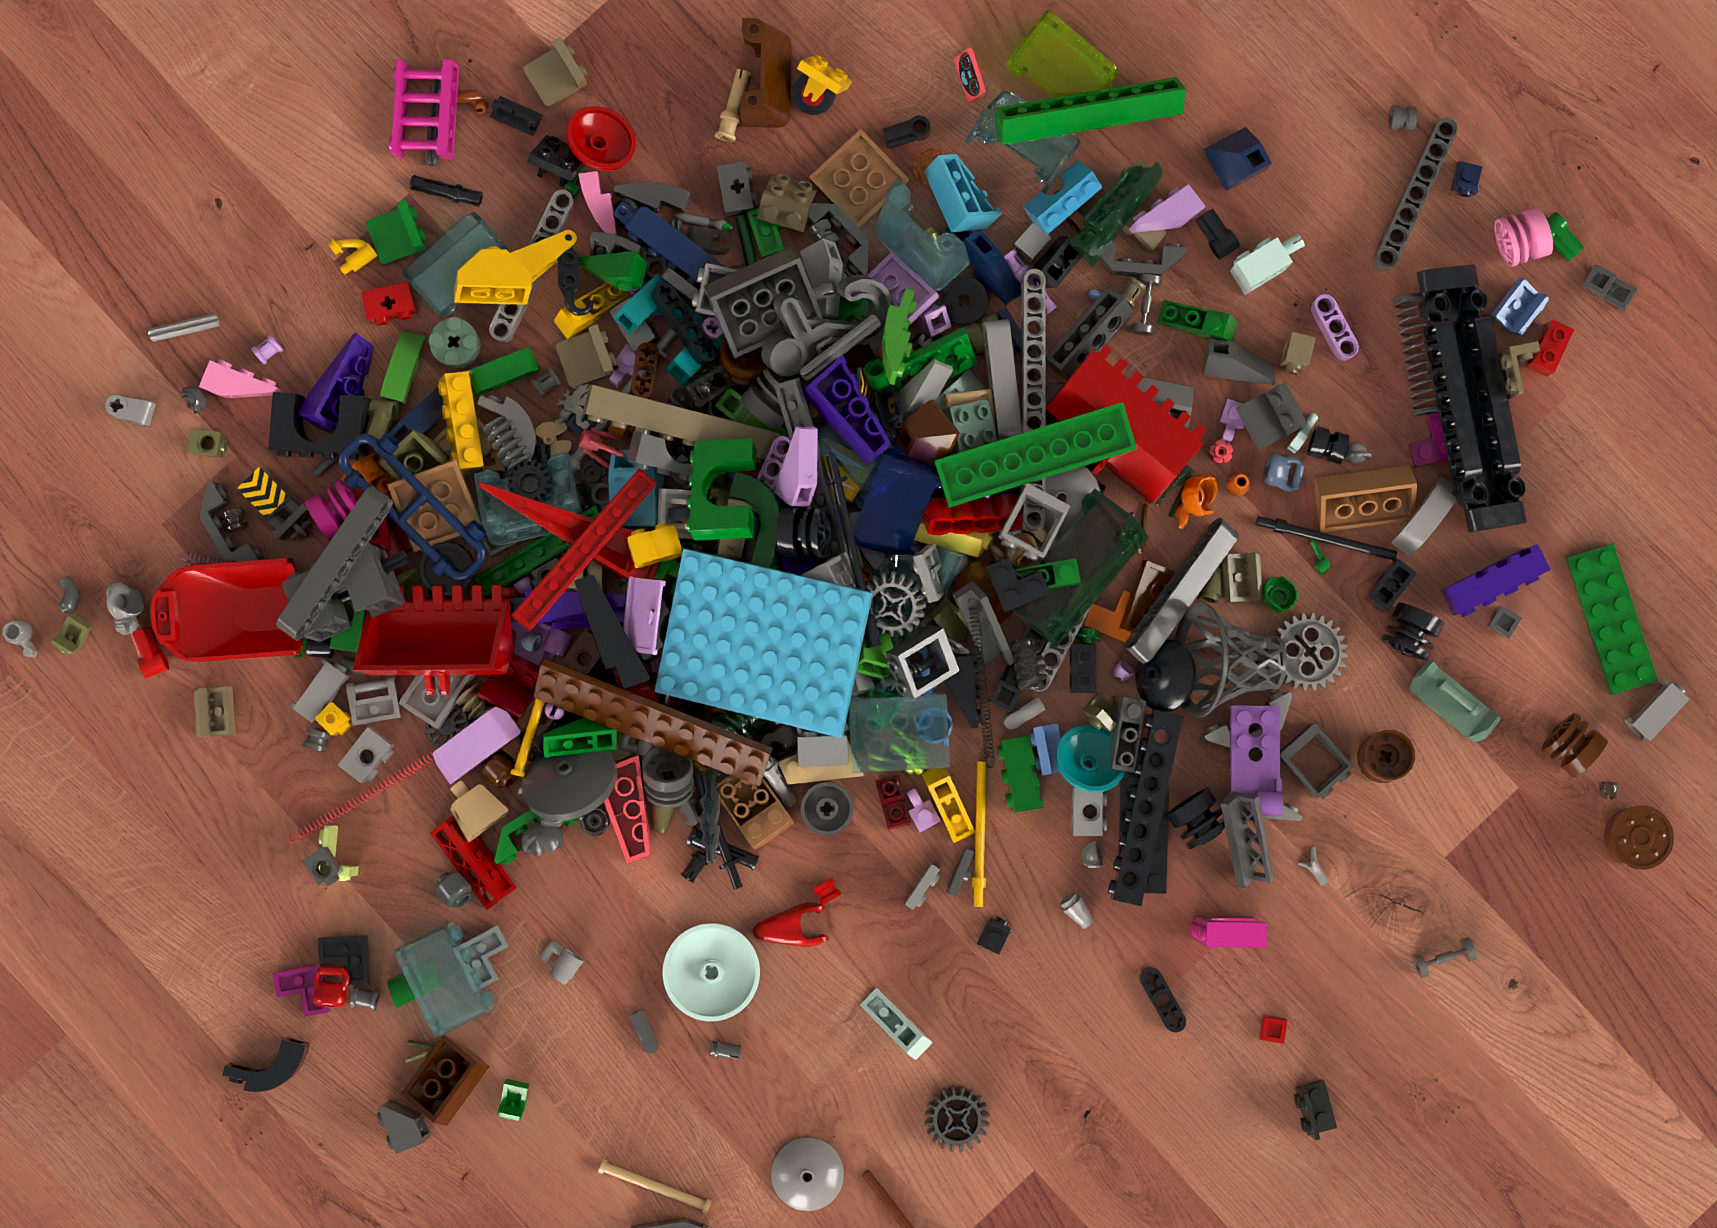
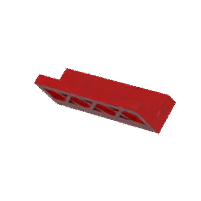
M453 815L444 820L430 833L457 871L471 885L472 891L486 910H489L501 899L517 889L501 865L496 864L494 861L495 857L479 836L468 843ZM441 830H444L447 834L449 841L445 840L442 836ZM456 851H459L461 853V855L463 856V860L459 859V857L456 854ZM471 870L477 875V880L471 875ZM485 890H488L494 898L492 901L485 894Z

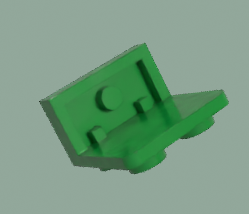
M406 199L397 202L399 209L374 217L366 222L378 258L383 265L427 250L424 241H427L426 234L422 227H418L416 219L419 218L414 204L410 206Z

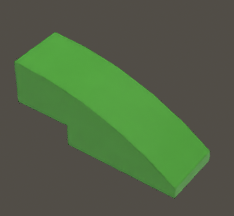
M402 331L386 372L380 392L381 398L397 401L402 404L407 403L411 384L414 383L426 336Z

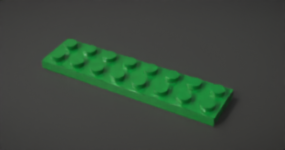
M1122 402L935 460V464L950 508L1137 450Z

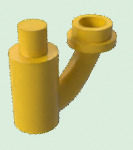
M331 238V241L327 243L336 255L343 253L341 248L357 249L346 257V263L339 267L344 275L351 270L354 272L358 271L378 256L368 242L360 239L335 241L334 238Z

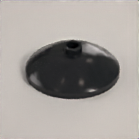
M1166 639L1149 662L1141 663L1138 661L1135 681L1140 698L1146 701V705L1149 708L1163 712L1174 711L1187 702L1195 686L1196 666L1190 651L1183 644Z

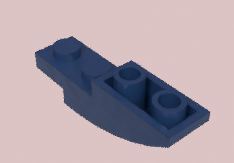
M949 227L944 230L942 237L975 266L972 274L1005 305L1021 295V288L1012 269L996 246L981 230L975 233L971 231L951 232Z

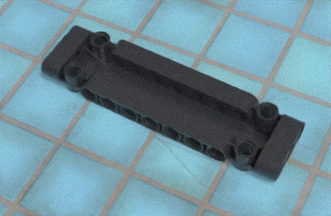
M1471 264L1420 271L1416 273L1422 299L1418 304V311L1426 319L1422 329L1451 476L1456 483H1459L1456 499L1458 504L1464 508L1468 532L1527 523L1524 503L1520 501V497L1525 494L1526 486L1520 477H1515L1521 470V461L1493 322L1488 314H1482V309L1487 306L1488 298L1484 291L1477 289L1479 281L1476 266Z

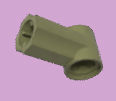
M372 399L369 405L370 419L365 434H370L378 440L385 433L388 434L392 422H396L399 417V403L392 400Z

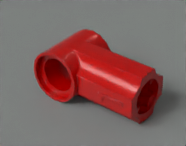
M152 627L142 628L131 633L139 656L138 665L144 678L169 670L167 657L160 650Z

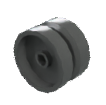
M823 782L816 784L806 792L802 798L800 809L802 819L809 829L817 834L833 835L848 826L852 820L854 806L852 797L845 788L837 783ZM825 804H830V806H832V811H830V813H825L823 811V806Z

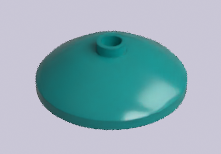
M1092 725L1072 728L1062 736L1057 745L1055 757L1061 775L1067 782L1080 790L1093 793L1110 790L1121 781L1126 772L1110 769V732L1103 728L1098 730ZM1084 764H1088L1090 768L1085 767Z

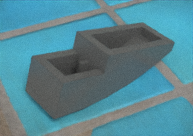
M627 183L616 185L613 189L616 196L631 198L639 206L648 207L658 214L662 205L680 213H685L692 197L690 191L660 183Z

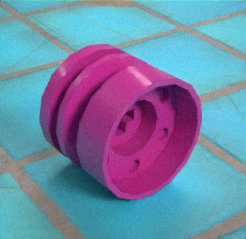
M340 479L334 482L339 493H336L331 486L326 487L330 499L326 500L321 494L317 493L305 501L310 515L329 541L332 540L359 500L352 489L347 487Z

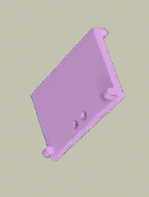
M629 577L623 629L636 652L657 655L656 642L662 591L666 581Z

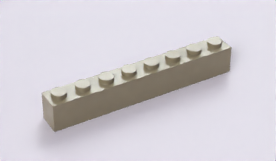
M589 385L583 414L588 415V420L602 423L603 419L611 420V426L626 429V425L636 427L635 432L649 435L650 431L659 433V438L673 441V437L683 439L682 444L693 447L694 441L752 438L757 448L756 463L764 464L774 440L780 436V433L595 385Z

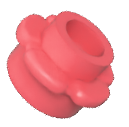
M1224 440L1216 441L1209 449V454L1216 463H1226L1232 458L1233 448L1230 443H1225ZM1219 450H1223L1224 453L1220 454Z

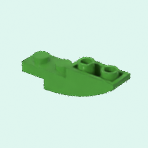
M907 288L899 307L889 305L883 330V365L889 384L892 385L895 384L897 376L902 377L906 363L902 362L904 356L909 358L913 345L909 343L911 333L907 332L910 325L907 317L908 314L913 316L917 302L913 301L915 291Z

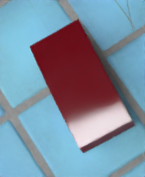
M895 775L876 780L875 783L888 830L910 825L911 820L899 776Z

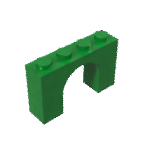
M753 439L694 441V450L690 452L693 472L689 473V485L692 487L691 495H688L687 500L688 508L690 509V517L686 519L687 531L692 534L695 541L753 538L754 515L749 505L717 506L707 500L709 486L720 475L729 472L756 471L757 448Z

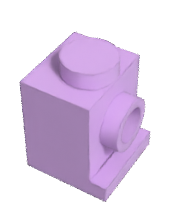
M932 303L915 320L917 329L930 337L951 327L945 305L938 306Z

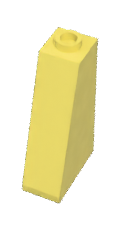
M923 505L893 523L892 534L926 544L935 543L937 547L979 557L984 550L988 551L994 541V538L991 537L992 532L979 533L973 531L967 534H954L952 532L945 535L928 534L921 515Z

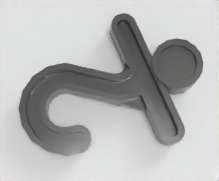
M852 275L839 281L837 292L840 296L849 301H856L861 298L868 300L869 308L866 316L862 320L854 322L821 318L806 319L796 299L787 294H779L775 298L773 305L787 334L777 333L765 341L761 353L763 362L768 368L781 376L795 375L803 366H806L823 353L821 350L823 346L831 342H837L873 314L878 317L881 326L858 344L866 345L878 340L883 335L889 305L894 306L892 295L883 284L866 275ZM824 369V370H823L822 372H820L817 376H815L813 379H811V381L813 382V381H814L818 376H820L826 369Z

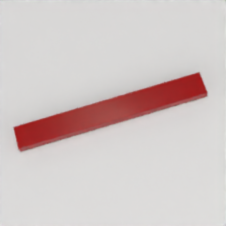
M639 468L511 616L527 630L531 631L655 488L657 483Z

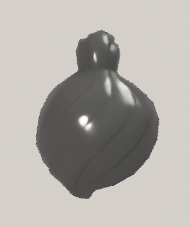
M541 817L540 822H535L528 826L521 840L523 852L539 857L545 850L551 854L555 848L564 847L563 833L559 828L564 821L548 820Z

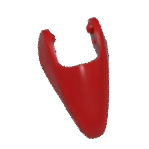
M806 902L791 907L759 922L753 928V935L759 940L800 947L818 946L828 941L829 937L820 934L818 937L813 936L806 939L802 934L801 916L806 912L812 913L815 911L816 913H821L825 910V906L819 903Z

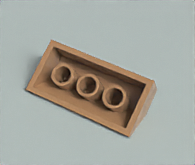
M1410 465L1315 478L1314 497L1319 531L1330 532L1407 521L1415 512L1417 482Z

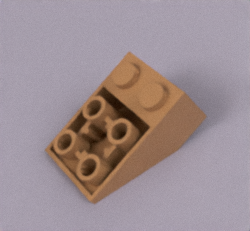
M732 775L716 785V791L720 793L721 803L755 850H758L795 824V821L764 777L760 786Z

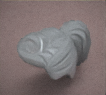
M119 582L110 584L107 587L106 596L108 610L115 618L114 628L122 635H129L140 626L136 616L142 613L144 609L141 593Z

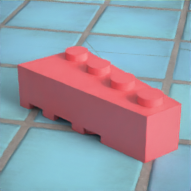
M641 755L617 763L618 775L616 784L611 794L604 801L627 864L652 854Z

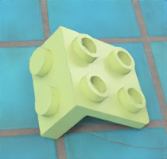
M325 825L324 830H321L319 834V844L322 847H328L335 857L338 826ZM326 861L320 863V873L323 875L328 874L330 866ZM339 864L343 872L338 875L340 878L338 881L350 880L351 876H358L359 866Z

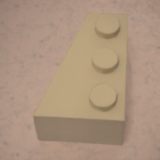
M848 740V765L799 767L798 753L778 762L788 784L864 776Z

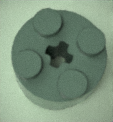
M456 317L445 319L433 328L429 336L432 354L441 364L448 368H468L476 362L480 355V337L476 330L465 320ZM452 341H458L459 347L455 348Z

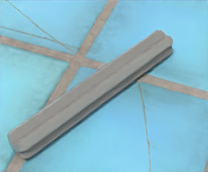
M874 314L869 316L800 369L803 379L806 381L813 379L879 328L881 322Z

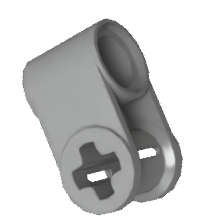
M121 395L110 396L105 403L106 411L110 415L144 427H150L156 406L155 403ZM115 405H123V409H114Z

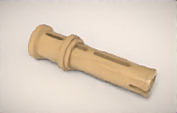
M736 69L726 110L720 114V127L715 132V137L721 141L734 143L736 140L734 136L737 124L741 122V116L739 115L740 101L751 76L749 71L743 70L741 73V69Z

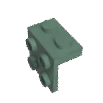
M984 399L941 409L960 432L949 456L998 441L987 400Z

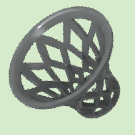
M1206 603L1192 605L1183 615L1174 641L1183 644L1190 651L1194 661L1204 666L1203 669L1196 673L1195 682L1208 673L1220 676V680L1213 685L1195 683L1193 692L1208 694L1196 705L1189 697L1187 702L1181 706L1188 715L1202 718L1210 714L1218 705L1243 693L1275 691L1280 688L1287 671L1286 648L1280 637L1276 635L1255 634L1234 626L1218 615L1215 609ZM1203 613H1208V614H1210L1213 618H1209V617H1205V616H1199V615H1201V614H1203ZM1192 623L1207 637V639L1185 644ZM1204 625L1217 627L1220 636H1213ZM1234 642H1238L1243 647L1238 648ZM1228 644H1229L1234 650L1229 651V650H1228ZM1210 646L1222 655L1207 660L1194 651ZM1278 653H1280L1281 665L1272 659ZM1222 663V669L1212 667ZM1238 664L1243 666L1234 672L1231 671ZM1279 674L1276 681L1270 679L1271 677ZM1231 681L1234 683L1230 688H1224ZM1213 695H1215L1213 700L1208 701Z

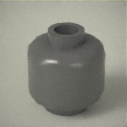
M446 872L437 880L438 885L435 892L448 907L460 908L470 900L472 887L459 872H452L450 874Z

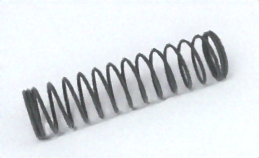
M1420 292L1404 294L1393 298L1394 307L1402 309L1395 316L1404 318L1397 325L1407 327L1399 331V334L1409 336L1402 339L1400 343L1411 345L1404 348L1402 353L1413 354L1406 357L1404 362L1416 363L1405 369L1406 372L1415 373L1407 377V380L1417 382L1409 386L1408 389L1420 391L1412 394L1410 399L1422 400L1412 405V408L1416 409L1412 412L1414 416L1438 412L1437 405L1414 407L1420 403L1436 399L1435 396L1413 397L1432 391L1434 387L1411 388L1432 381V378L1410 379L1416 375L1430 372V369L1408 370L1414 366L1428 363V360L1406 361L1409 358L1427 353L1426 351L1405 352V350L1423 345L1425 342L1403 343L1407 339L1423 335V332L1401 333L1405 330L1424 325V323L1400 324L1403 321L1421 316L1420 314L1398 315L1403 311L1417 308L1418 305L1396 306L1400 303L1420 300Z

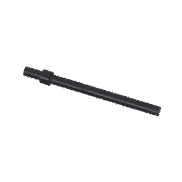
M1257 516L1255 525L1273 529L1275 533L1284 534L1285 532L1390 560H1395L1397 557V551L1288 524L1286 520L1279 518L1273 520Z

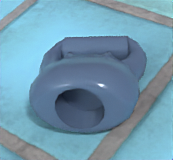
M1271 454L1265 463L1263 481L1269 486L1279 487L1287 492L1297 491L1301 488L1305 466L1296 457H1283L1279 454ZM1295 463L1292 484L1289 486L1287 485V480L1291 468L1290 464Z

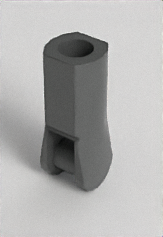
M643 1009L629 1015L645 1051L652 1054L657 1051L658 1042Z

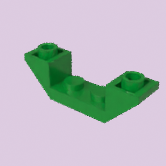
M529 810L502 827L494 859L496 864L503 862L504 865H507L517 859L515 854L520 849L511 834L514 833L517 836L523 833L528 828L526 825L533 820L540 822V816ZM579 818L565 820L562 825L565 824L566 827H569L578 822Z

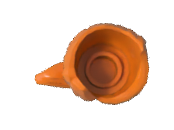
M1210 474L1194 475L1186 480L1181 494L1182 504L1178 505L1175 511L1179 521V529H1183L1187 525L1190 514L1207 516L1214 513V510L1209 509L1208 506L1217 495L1218 483Z

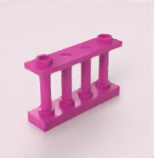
M397 59V66L393 70L395 96L392 137L389 139L391 154L398 159H403L404 149L435 150L437 155L444 160H453L459 65L453 60H443L442 67L439 70L409 69V65L402 59ZM409 79H440L441 91H438V93H408ZM407 102L438 103L440 105L439 114L436 117L406 116ZM437 126L438 138L435 140H405V127Z

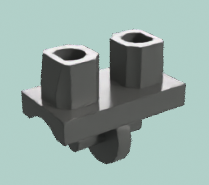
M290 498L283 507L291 516L285 521L278 514H275L267 522L274 531L273 535L281 541L294 529L295 531L290 535L294 541L300 535L304 538L309 536L306 529L311 523L305 518L310 513L304 503L302 504L296 499Z

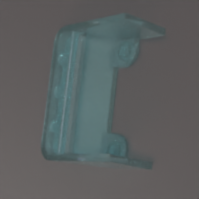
M1001 91L982 111L964 142L969 144L975 137L986 145L995 144L997 141L1000 142L995 133V107L1024 103L1025 101L1011 92ZM1068 133L1058 137L1051 136L1039 138L1035 141L1027 140L1016 142L1012 145H1004L1037 166L1034 173L1037 180L1045 184L1041 191L1046 194L1081 143L1077 136L1073 133Z

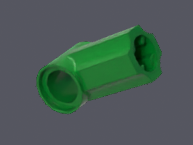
M1554 212L1547 218L1552 234L1553 246L1567 262L1570 261L1585 247L1568 229L1567 221L1559 213Z

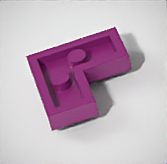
M1439 413L1426 416L1432 439L1409 444L1414 467L1448 460Z
M322 964L272 973L276 997L301 993L305 1017L330 1012V1007L316 1006L313 1002L315 991L313 985L314 975ZM320 976V981L324 982L325 977Z

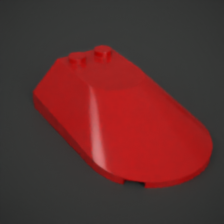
M293 558L191 565L172 572L167 576L168 578L162 583L160 588H157L151 603V624L158 641L173 653L174 656L191 662L300 655L303 638L296 641L276 626L277 619L289 603L282 582L288 580L291 574L298 572Z

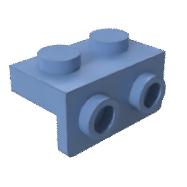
M1518 278L1491 313V316L1508 333L1522 335L1530 328L1535 317L1543 311L1549 297L1539 294L1524 278Z
M1058 724L1033 728L1034 733H1030L1032 748L1037 747L1039 756L1034 757L1037 771H1042V776L1060 772L1055 757L1056 748L1061 739Z

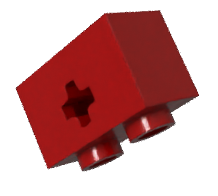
M408 281L361 292L367 320L371 324L375 323V326L388 324L390 319H410L413 317L412 314L418 313L412 285ZM392 300L396 304H393L392 309L389 310L386 306Z
M1553 319L1546 323L1538 338L1540 351L1533 354V358L1528 360L1525 367L1547 377L1555 373L1575 329Z

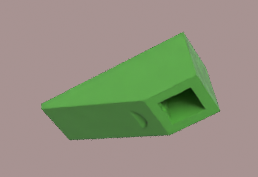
M731 387L727 389L715 405L734 422L789 437L788 431L783 427L780 430H776L756 418L741 400L742 394Z

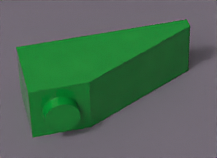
M636 251L579 257L580 267L587 274L623 291L642 288L647 262Z
M587 718L579 719L543 734L544 757L617 750V729H611Z

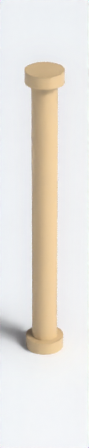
M602 1160L598 1173L610 1174L703 1210L702 1213H708L712 1200L700 1199L607 1163L608 1160Z

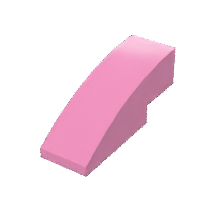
M598 172L579 173L582 192L596 223L603 233L618 236L616 220L614 218L613 199L610 193L602 194Z

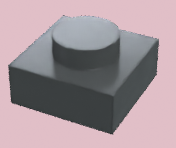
M1501 605L1496 610L1487 627L1510 639L1522 618Z

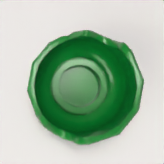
M1284 576L1271 577L1262 588V601L1264 606L1273 612H1287L1296 604L1298 591L1294 584Z

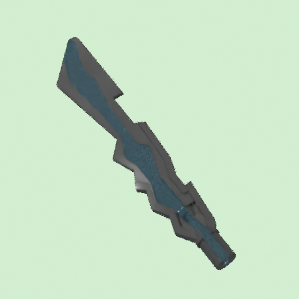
M700 763L706 792L699 800L703 808L699 817L702 820L700 830L703 833L701 842L706 847V862L715 863L720 834V826L717 825L720 814V793L716 791V776H720V770Z

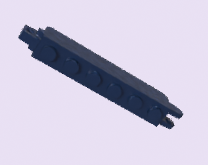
M621 202L614 211V215L626 226L625 230L628 232L626 235L637 244L641 241L647 246L646 251L655 258L661 256L667 261L665 264L676 273L678 271L686 275L685 280L695 288L701 285L700 282H697L699 268H704L706 263L726 267L648 207H641L637 210ZM710 272L708 284L726 275Z

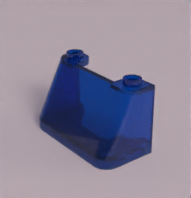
M889 447L881 460L854 527L853 533L856 545L906 559L908 555L912 557L918 544L914 542L932 494L935 489L940 491L942 486L937 467L911 458L906 453Z

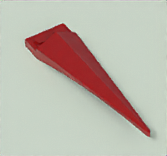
M485 483L478 484L480 488L571 546L594 520L593 518L541 503ZM623 527L616 531L592 559L617 576L629 580L630 576L653 580L660 563L635 568L627 538L631 536V532L634 530Z

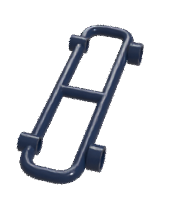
M365 433L355 436L342 449L338 459L341 470L347 475L344 479L346 485L353 490L359 487L363 492L371 487L364 480L363 475L356 469H353L348 462L349 456L361 444H369L418 493L400 514L392 507L387 516L434 562L431 568L436 574L442 576L445 573L457 581L467 580L472 577L486 561V549L480 541L487 534L485 529L475 520H472L465 526L393 455L399 448V444L390 435L385 433L379 440ZM425 501L475 549L477 557L465 570H455L450 561L440 555L407 522Z

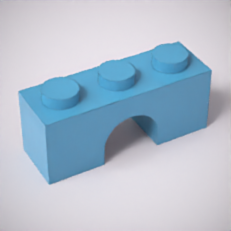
M1078 160L1060 175L1064 182V187L1058 193L1046 195L1041 191L1023 206L1032 222L1047 234L1102 188L1093 171Z

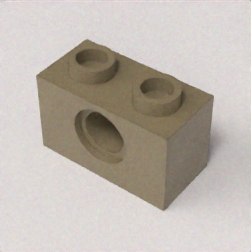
M1292 332L1284 340L1278 367L1284 368L1286 373L1295 375L1298 372L1304 371L1310 365L1316 337Z

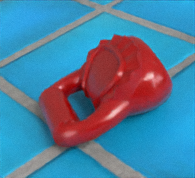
M321 966L316 971L313 981L315 989L313 1002L316 1006L343 1007L345 1005L346 991L350 979L348 971L344 967ZM320 976L343 977L342 983L321 982Z

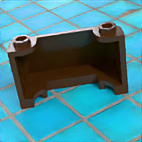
M742 18L744 45L751 46L755 51L756 57H761L760 90H748L741 97L740 116L742 127H783L787 125L790 119L791 39L784 32L760 19Z

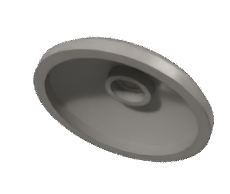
M1082 466L1045 478V492L1057 499L1060 493L1065 494L1067 497L1065 503L1071 506L1058 532L1078 530L1093 519L1100 504V488L1095 476L1088 468ZM1045 509L1044 526L1046 528H1051L1057 514Z
M802 1137L790 1141L777 1153L772 1165L771 1179L775 1192L784 1203L797 1210L813 1211L827 1206L839 1194L844 1180V1168L839 1154L830 1144L818 1138ZM804 1173H810L812 1175L811 1180H804Z

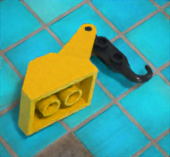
M564 230L561 233L511 253L499 247L481 249L457 271L454 303L527 305L532 283L557 262L558 287L564 297L566 308L574 315L582 316L588 314L593 308L592 300L583 309L577 308L574 304V297L580 285L579 256L573 250L577 240L576 234L571 230Z

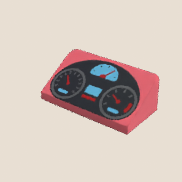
M968 48L956 56L954 62L967 102L971 103L984 99L986 89L973 49Z

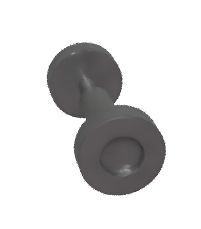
M1139 274L1138 280L1147 285L1146 295L1142 299L1140 313L1143 314L1141 323H1132L1130 332L1140 335H1154L1155 327L1146 324L1147 314H1150L1152 297L1150 296L1152 286H1162L1163 278L1152 274Z
M1466 937L1460 940L1461 950L1455 952L1450 950L1436 955L1435 959L1426 962L1421 953L1413 955V962L1419 977L1422 979L1429 976L1427 966L1435 963L1440 965L1455 959L1454 957L1462 954L1465 955L1468 962L1477 960L1476 951L1470 938Z

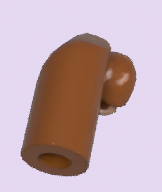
M478 90L459 91L457 93L458 104L471 102L477 113L484 114L487 112L489 101Z

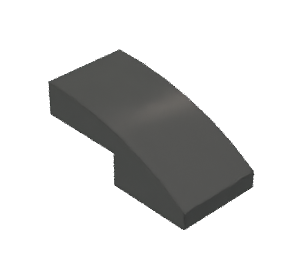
M1595 264L1584 281L1583 286L1609 304L1625 312L1636 294L1637 288L1617 279L1616 274Z

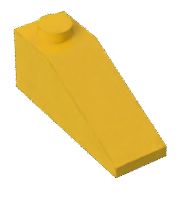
M939 764L921 773L953 842L955 843L974 834L975 830L944 764Z

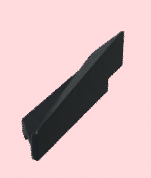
M594 575L574 580L605 672L615 669L621 687L624 690H629L648 681L650 676Z

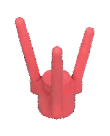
M592 427L590 430L585 429L578 442V446L582 448L581 452L588 454L609 470L610 464L595 454L593 450L597 452L601 448L623 457V452L603 444L602 438L599 436L621 439L610 432L599 431ZM627 436L623 440L630 441L631 437Z

